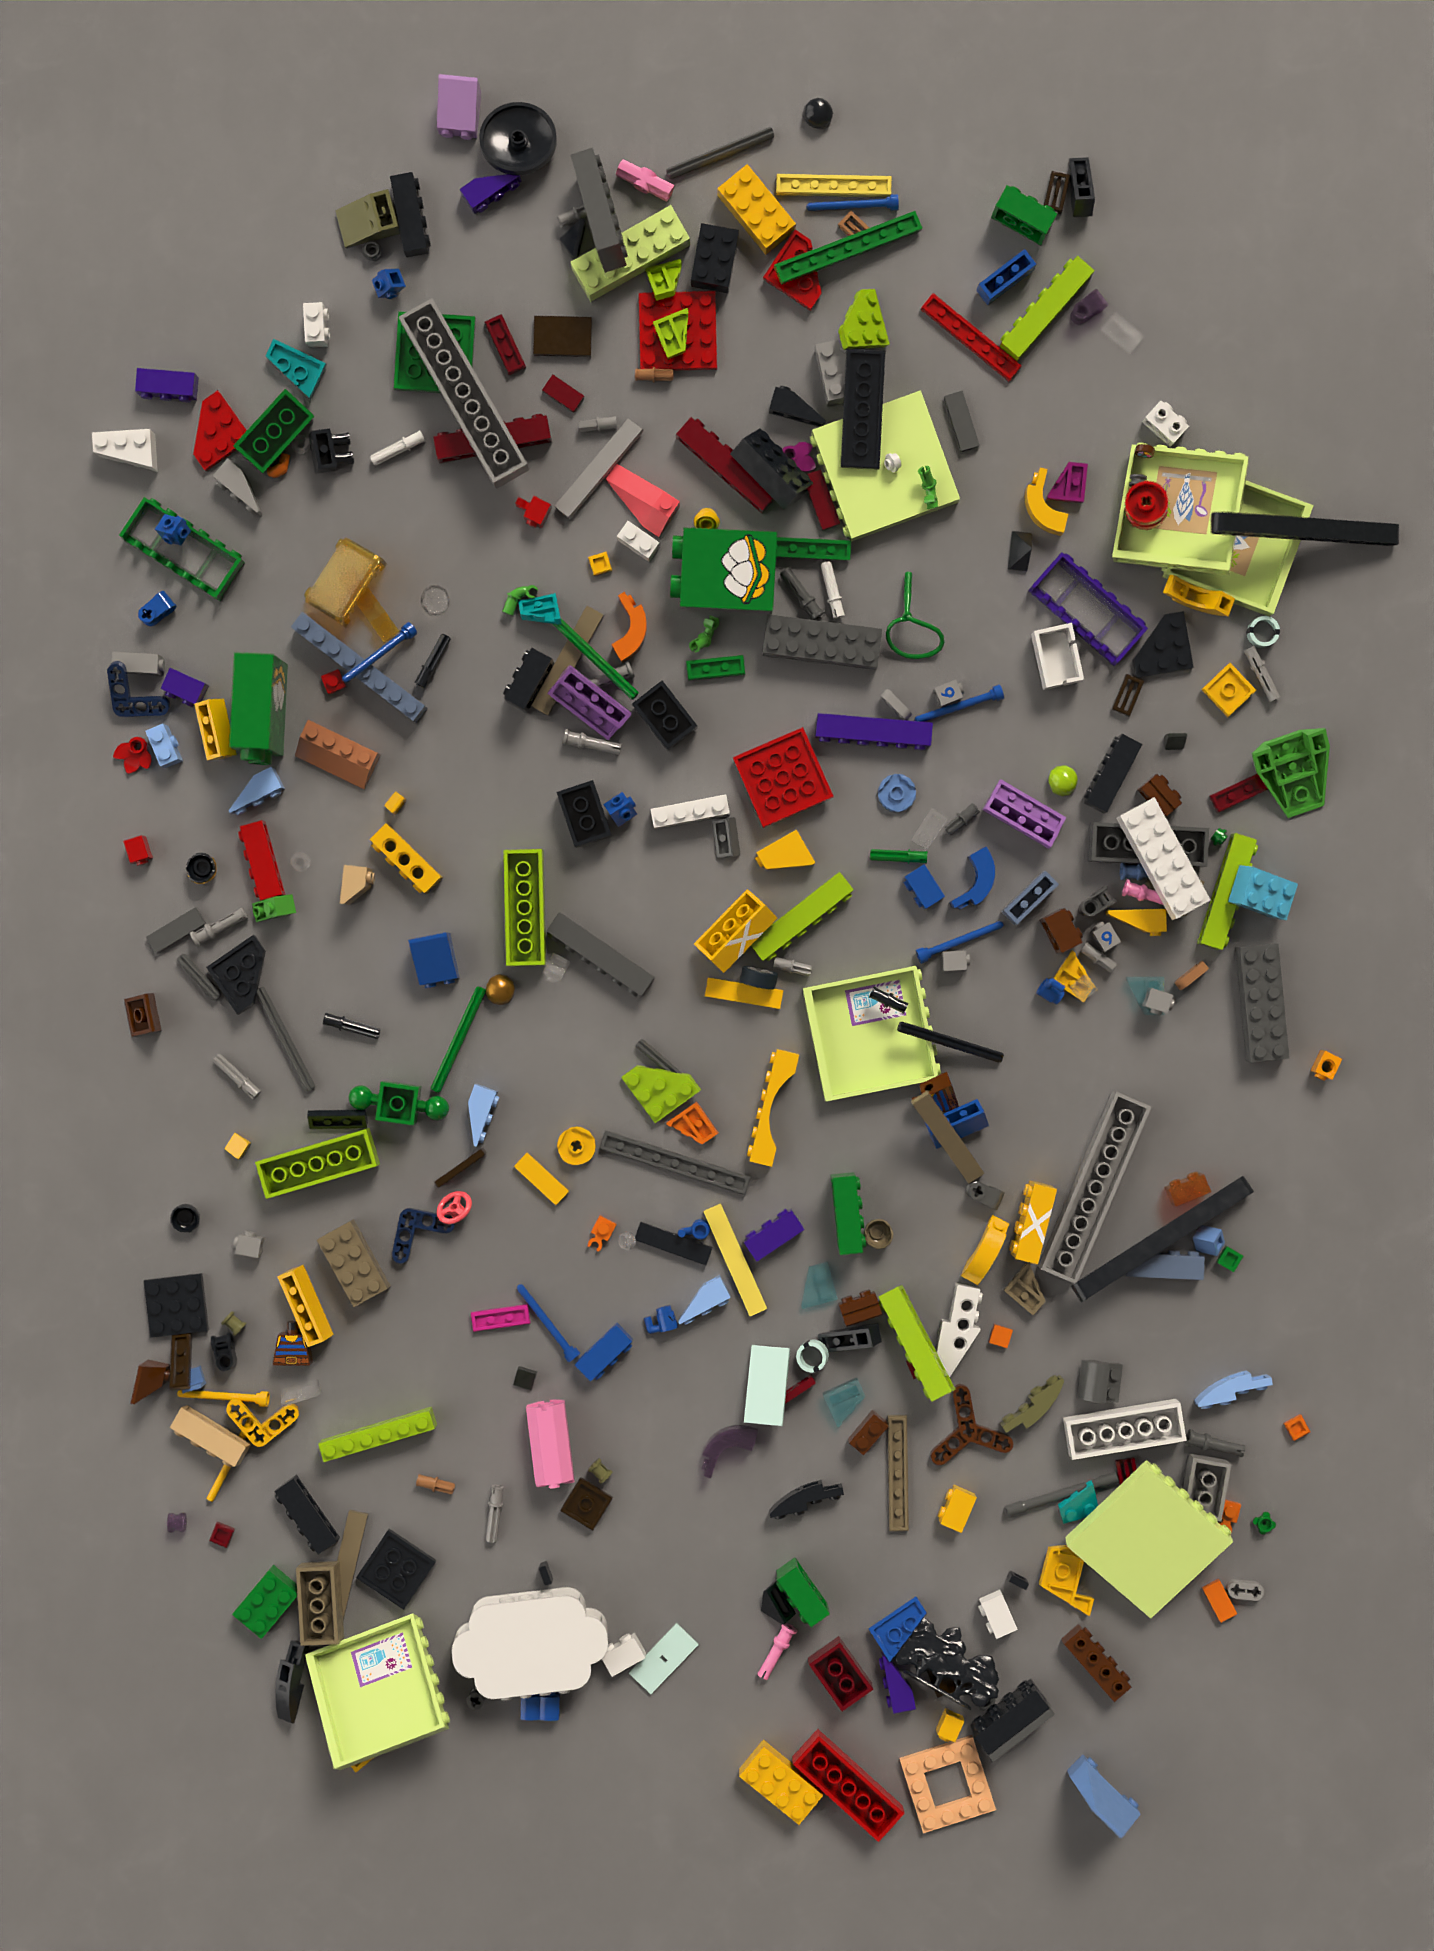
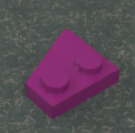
M1068 462L1047 495L1046 500L1083 503L1088 464Z

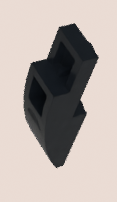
M817 1480L802 1485L783 1496L769 1509L770 1518L782 1519L787 1514H804V1511L808 1510L807 1502L817 1504L826 1498H829V1500L839 1499L841 1495H844L842 1483L823 1487L822 1480Z
M292 1640L290 1641L286 1660L280 1659L276 1680V1710L278 1718L295 1723L304 1689V1684L300 1683L306 1661L305 1654L308 1653L309 1645L301 1646L300 1642Z

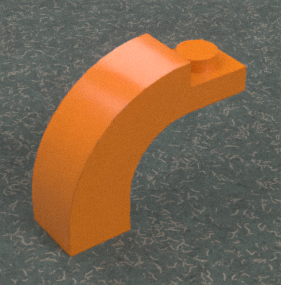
M625 592L619 594L618 598L630 617V628L624 637L611 644L621 663L627 661L639 651L647 633V621L642 605L640 604L634 608L633 606L636 605L631 595L627 596Z

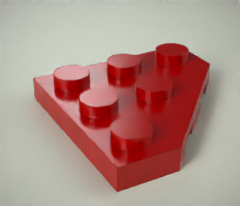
M795 229L763 276V280L811 311L822 294L818 272H813L781 285L774 269L775 264L812 250L811 239Z
M219 390L202 401L193 455L205 471H208L236 451L233 445L247 431Z

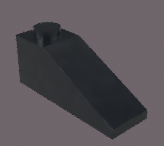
M1089 157L1069 158L1073 217L1092 216L1095 195Z
M775 386L769 414L816 427L825 425L826 420L794 391H791V388Z
M878 1323L818 1334L819 1341L826 1346L828 1352L871 1348L882 1342Z

